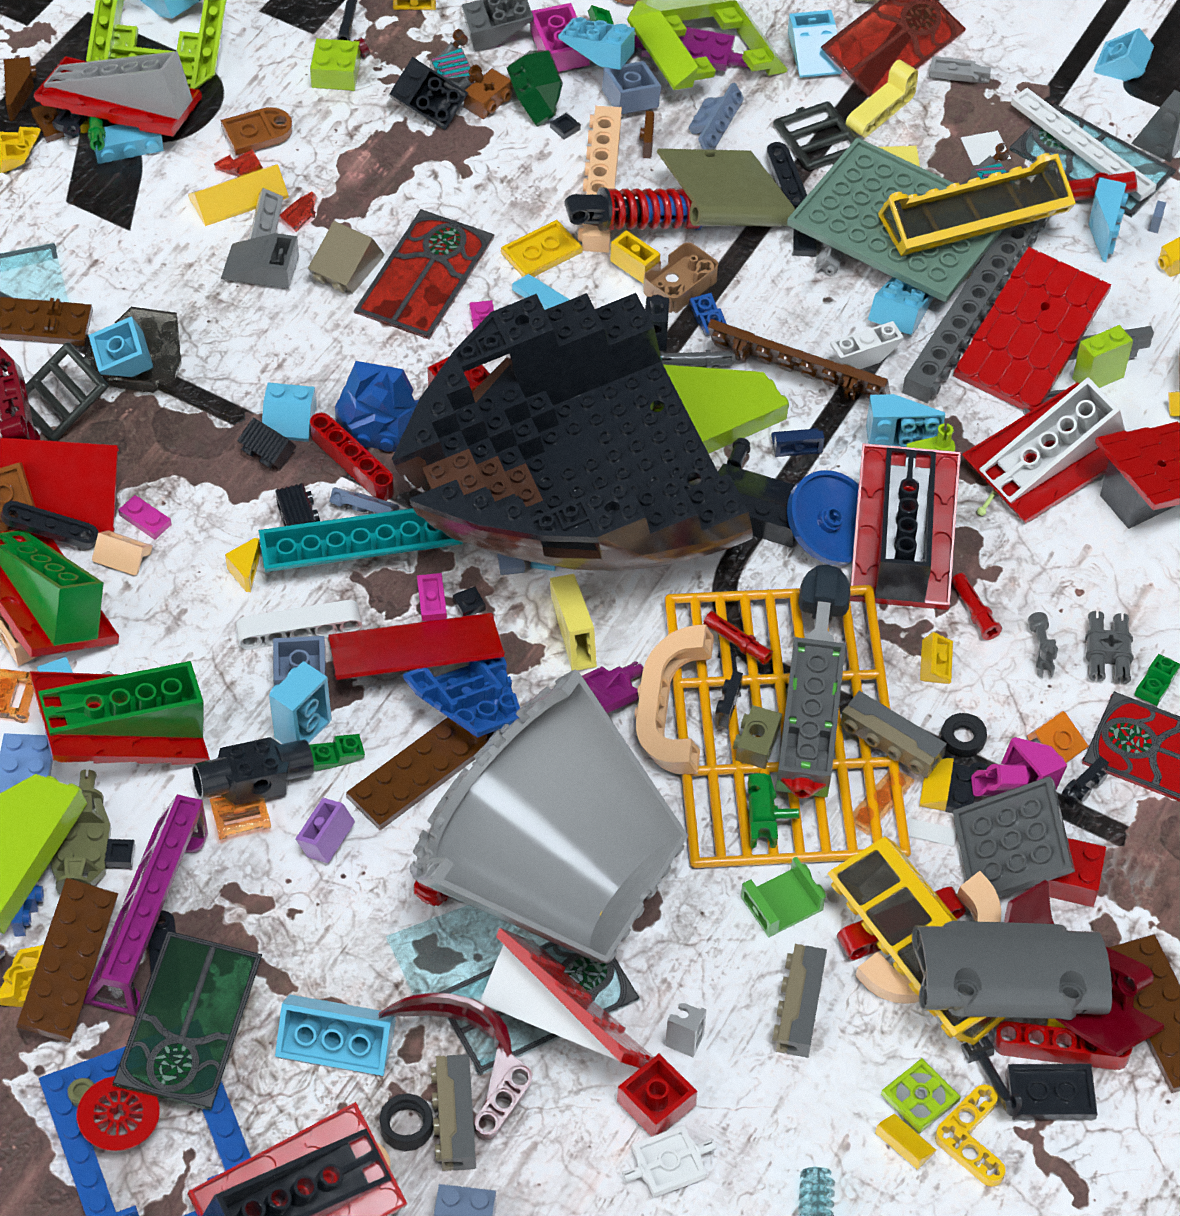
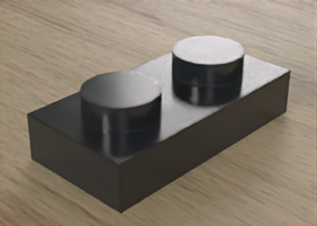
M733 670L731 679H726L724 682L722 694H725L723 701H718L715 715L719 716L718 726L729 727L742 687L743 673Z

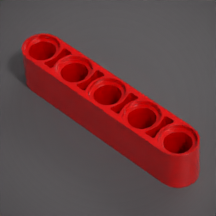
M322 412L314 414L310 419L312 440L373 497L385 501L391 499L394 495L393 474L332 417Z
M945 887L935 891L956 919L965 914L966 909L957 897L953 887ZM917 899L873 915L895 944L910 936L916 925L925 926L932 921L930 915ZM864 920L842 928L836 935L849 960H857L881 950L877 945L879 940L875 934L870 935L861 923Z
M1013 1021L1000 1023L993 1041L995 1051L1003 1056L1063 1064H1092V1067L1110 1070L1125 1068L1133 1050L1131 1048L1124 1052L1123 1055L1115 1057L1094 1046L1068 1028ZM1003 1036L1010 1037V1038L1012 1039V1041H1007V1040L1003 1039L1002 1037H1003ZM1030 1040H1036L1040 1044H1033ZM1058 1044H1065L1068 1048H1062ZM1085 1047H1091L1095 1051H1089Z

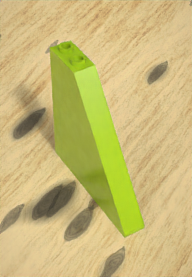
M664 365L708 453L730 445L738 438L748 437L787 419L788 399L786 396L781 395L774 381L769 379L764 372ZM664 407L658 408L654 412H660Z
M34 774L0 793V933L4 934L11 921L24 904L87 805L82 790L77 785L61 783L52 776L44 777Z

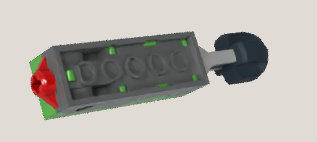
M817 565L805 575L800 586L799 607L803 612L812 614V618L815 619L814 630L806 635V638L794 637L776 791L793 793L798 798H809L812 795L828 797L832 776L846 643L834 642L833 636L828 631V622L832 621V617H842L847 613L851 594L847 576L840 568L832 565Z

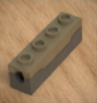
M858 691L848 706L842 711L840 725L848 733L859 736L871 747H877L892 760L899 761L908 766L915 774H921L928 778L944 757L947 743L861 691Z
M795 943L793 953L787 954L785 969H789L790 973L789 977L783 976L781 993H786L785 1001L779 1000L776 1016L781 1017L780 1025L775 1024L772 1041H777L776 1052L809 1058L827 949Z
M469 1054L436 1056V1067H431L432 1084H437L438 1092H432L433 1109H439V1118H433L434 1135H440V1144H435L436 1161L442 1162V1171L476 1169Z

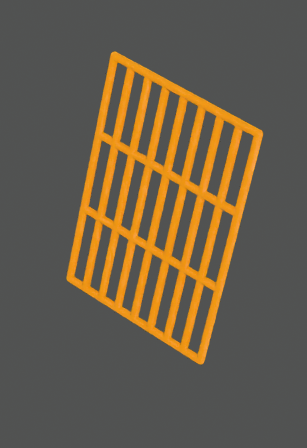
M871 585L850 586V596L864 595L875 669H859L851 603H849V610L842 616L849 670L843 671L842 681H851L854 698L858 691L863 692L861 680L876 679L879 703L891 709L874 589ZM800 588L667 594L665 596L668 635L678 630L675 604L690 603L692 626L702 625L701 602H715L716 614L727 621L725 601H740L743 632L754 636L750 600H765L770 647L773 651L772 664L774 674L759 675L757 659L747 653L748 675H743L742 686L750 685L752 705L762 708L760 685L775 684L778 713H782L780 726L782 740L787 700L785 684L789 683L790 673H784L775 599H790L794 637L805 638L802 612L798 603ZM719 635L723 676L708 677L706 660H696L697 678H682L681 667L676 671L672 680L678 739H688L684 688H699L706 765L698 766V774H681L691 867L709 868L792 863V858L796 856L801 863L848 860L864 850L858 849L847 770L863 768L872 841L875 843L883 838L873 768L889 767L899 848L907 857L911 855L898 761L892 760L888 755L887 757H872L870 746L860 737L861 758L846 759L842 726L840 725V710L838 711L834 748L835 759H833L832 770L837 769L847 850L832 851L825 797L814 796L821 851L805 852L799 798L793 795V793L788 792L789 808H799L800 812L799 819H791L795 853H779L778 842L775 848H771L767 839L768 854L753 855L749 839L750 825L744 774L765 773L770 775L772 772H778L779 762L768 761L766 769L736 761L737 750L733 749L736 735H740L737 706L735 705L729 724L732 764L717 765L709 687H723L725 680L731 679L733 669L730 641ZM734 774L742 855L726 856L718 775ZM692 776H708L715 857H700ZM874 851L862 860L873 859L880 852Z

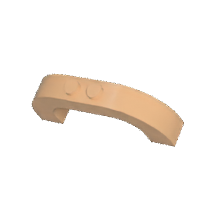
M706 625L688 626L662 639L648 656L643 668L641 684L638 686L639 703L638 707L635 708V718L639 742L658 766L676 774H698L700 749L691 738L668 739L665 737L670 684L676 671L684 664L712 658L714 636Z
M979 871L959 887L957 897L970 910L974 921L1001 922V905L996 890L985 875ZM879 951L858 967L855 976L869 991L878 997L895 1003L909 1004L919 1002V996L908 985L911 981L906 974L902 976ZM922 971L917 972V973L920 975V977L923 979L924 976H923Z

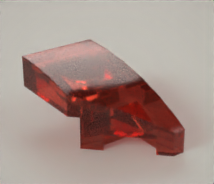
M253 150L234 160L231 155H228L213 163L217 170L237 177L263 168Z
M310 192L302 196L286 208L279 217L297 232L311 217L315 218L314 202L316 195Z

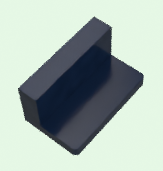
M817 428L771 433L775 457L820 454L823 452L824 435L823 431H819Z

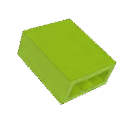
M1117 325L1081 341L1072 379L1075 383L1078 382L1080 384L1089 377L1098 388H1101L1124 378L1133 339L1121 325Z

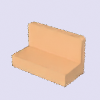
M112 531L100 532L97 536L92 561L131 575H137L142 557L151 554L153 545Z

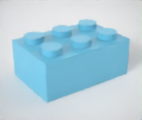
M304 661L297 668L291 669L287 678L280 684L275 685L270 691L269 700L274 737L282 744L306 739L309 744L332 721L327 676Z

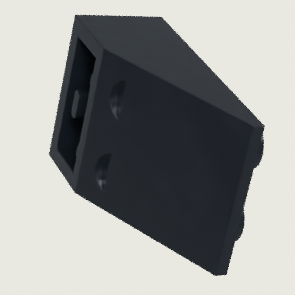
M412 56L389 93V97L436 126L446 130L468 92Z

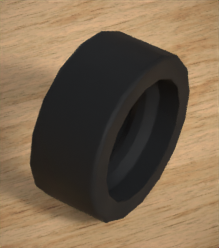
M409 1093L399 1094L389 1099L381 1109L379 1116L381 1135L385 1142L394 1149L402 1151L416 1150L425 1145L430 1139L434 1128L432 1109L427 1101L420 1096ZM410 1109L421 1114L423 1117L422 1128L414 1134H397L390 1127L391 1117L400 1110Z

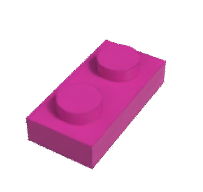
M136 495L118 509L119 516L154 540L172 525L169 517Z
M442 573L417 575L422 621L447 619Z

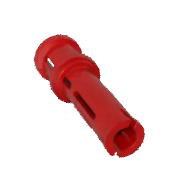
M958 573L953 576L951 583L970 610L971 621L978 625L982 638L984 640H991L997 637L1002 632V626L993 618L991 608L982 603L964 573Z

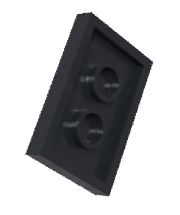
M1008 1064L1009 1094L1012 1097V1095L1018 1093L1022 1100V1107L1016 1115L1012 1116V1120H1082L1097 1118L1092 1064Z

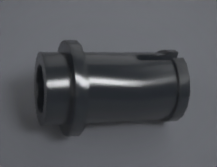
M738 438L733 442V450L727 461L728 465L741 468L746 454L751 450L750 442L745 438Z

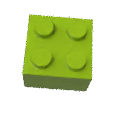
M316 38L310 66L311 87L355 91L361 62L360 42Z

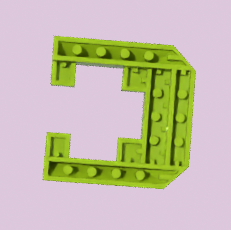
M124 0L95 1L86 57L87 62L175 52L136 47L138 27L120 25ZM204 0L199 33L179 31L176 51H178L189 88L197 89L215 76L227 0Z
M639 0L627 17V22L631 27L635 28V34L673 90L691 88L695 80L714 78L716 72L707 57L693 59L679 39V36H685L687 31L682 22L685 20L714 17L722 30L735 28L750 49L744 51L742 58L751 71L765 70L768 75L787 73L788 68L738 0Z

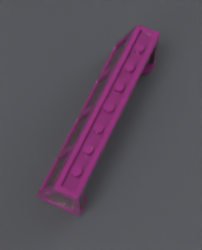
M177 794L158 818L90 982L84 1003L136 1016L141 1004V996L134 986L133 979L184 853H194L202 849L208 836L203 800Z

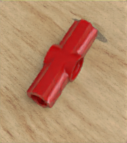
M1135 171L1112 175L1100 172L1092 178L1068 181L1075 201L1094 198L1099 178L1126 183L1124 193L1138 192Z

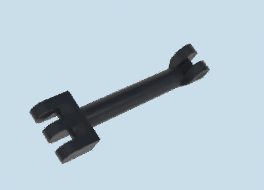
M989 1037L981 1038L983 1047L979 1041L972 1045L973 1050H971L967 1042L961 1044L962 1052L969 1063L979 1061L1008 1115H1016L1022 1107L1021 1097L1018 1093L1011 1097L991 1062L989 1056L994 1055L995 1048Z

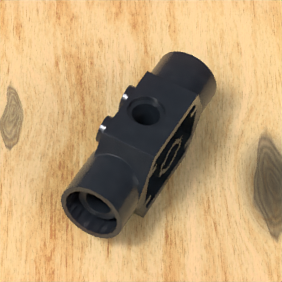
M268 737L220 748L216 759L193 763L192 765L195 789L201 800L221 795L234 805L285 795L291 779L313 775L314 773L313 756L306 739L280 744L273 738Z

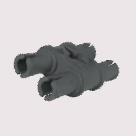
M1096 611L1090 612L1088 614L1089 630L1085 634L1087 641L1086 659L1090 662V680L1095 681L1096 674L1097 682L1105 680V664H1114L1115 682L1120 684L1121 677H1123V684L1129 683L1131 681L1130 664L1134 660V655L1131 651L1133 636L1129 632V616L1124 613L1123 621H1121V613L1115 614L1113 616L1114 631L1104 630L1103 612H1098V618H1096Z

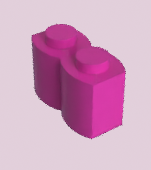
M992 764L986 770L976 771L971 777L973 795L992 797L1028 784L1029 775L1026 766Z

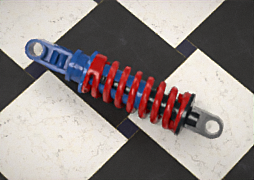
M601 187L597 194H572L564 201L569 220L572 224H597L600 231L614 230V226L617 230H621L625 225L627 229L633 230L636 224L639 229H646L647 225L650 229H657L659 225L662 229H668L670 224L673 229H679L682 224L685 229L701 230L703 227L692 225L690 221L692 201L683 188L678 190L668 188L667 190L657 188L654 191L650 188H645L644 190L634 188L631 191L626 188L619 191L617 189Z

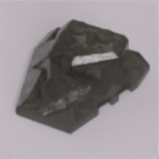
M131 306L114 323L131 316L143 330L153 368L133 377L101 375L98 371L91 345L88 347L84 358L87 357L95 365L93 368L108 383V387L154 393L161 384L167 385L176 379L182 364L177 312Z

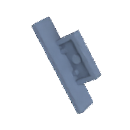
M736 83L730 84L723 97H709L705 99L688 128L692 134L701 133L698 141L703 149L715 150L742 104L744 97Z

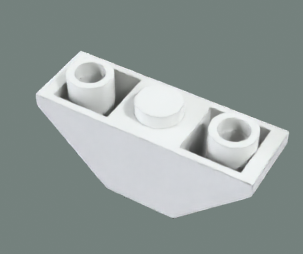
M894 321L831 341L830 346L841 362L857 369H863L882 362L904 340V337Z

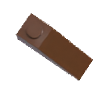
M30 56L3 59L6 107L9 121L15 120L34 88L33 79L37 78L36 65H31Z

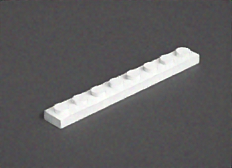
M1028 88L1012 97V106L1100 172L1112 175L1135 171L1138 192L1129 194L1137 200H1143L1156 190L1154 182Z

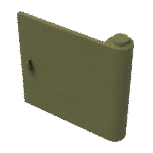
M657 149V154L692 201L690 208V221L692 225L790 227L787 225V220L795 211L793 205L751 150Z

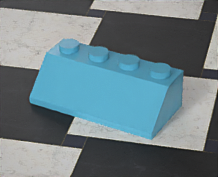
M289 994L281 1006L275 1057L384 1076L393 1042L396 1016L378 1019V1013L381 1010Z

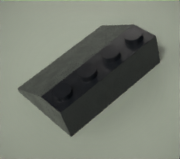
M723 463L718 473L720 477L730 474L749 511L753 536L792 548L795 537L788 522L787 503L795 485Z

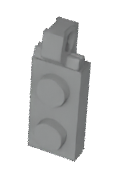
M934 56L932 57L929 77L989 83L991 67L975 64L976 61Z

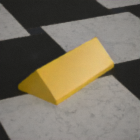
M278 164L270 165L188 193L190 201L205 226L255 210L262 188L283 196V200L289 198Z

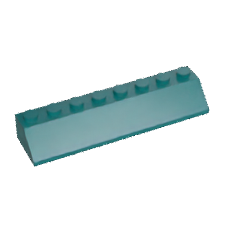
M413 508L258 530L265 572L463 544V542L452 539L443 531L431 526L424 518L419 517Z

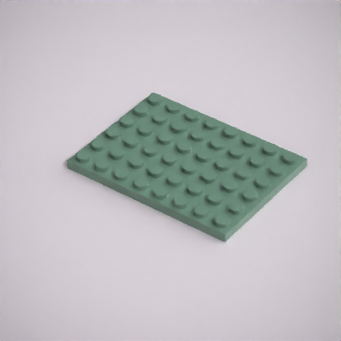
M858 137L787 220L788 226L945 303L1004 230L1001 229L901 256L879 218L878 212L883 207V204L895 192L901 191L903 194H908V196L912 194L921 196L931 189L938 188L939 191L944 190L947 186L954 183ZM976 193L967 194L981 220L1012 212V210ZM961 197L926 205L939 231L975 221ZM919 208L898 212L907 239L933 233ZM893 214L887 215L888 221L892 224L891 226H893L899 241H901Z

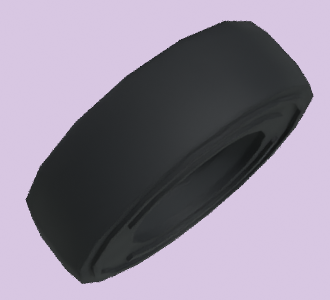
M957 713L945 720L941 728V740L947 743L946 749L951 754L959 757H970L978 754L984 748L987 741V728L977 716L970 713ZM959 728H967L972 731L974 737L971 741L962 742L955 737L954 732Z

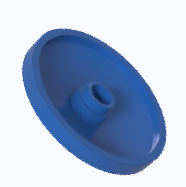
M820 470L810 473L800 480L789 495L787 517L795 539L809 555L823 563L842 566L851 564L853 561L859 484L852 478L836 471Z

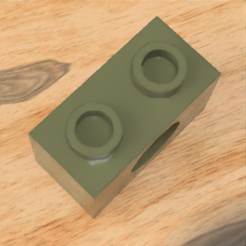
M752 705L750 713H745L740 727L743 729L742 735L737 734L734 741L733 749L737 750L736 761L766 769L781 726L782 713Z

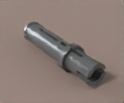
M706 350V352L661 353L664 365L706 366V368H711V366H732V359H723L732 358V351L711 352V350Z

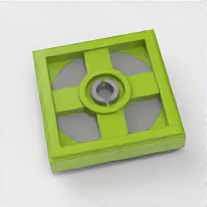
M923 1058L918 1060L881 1091V1095L919 1134L957 1104L961 1098Z

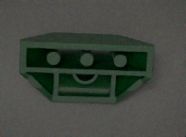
M549 50L528 51L506 68L518 100L538 127L556 115V105L560 98L563 83Z

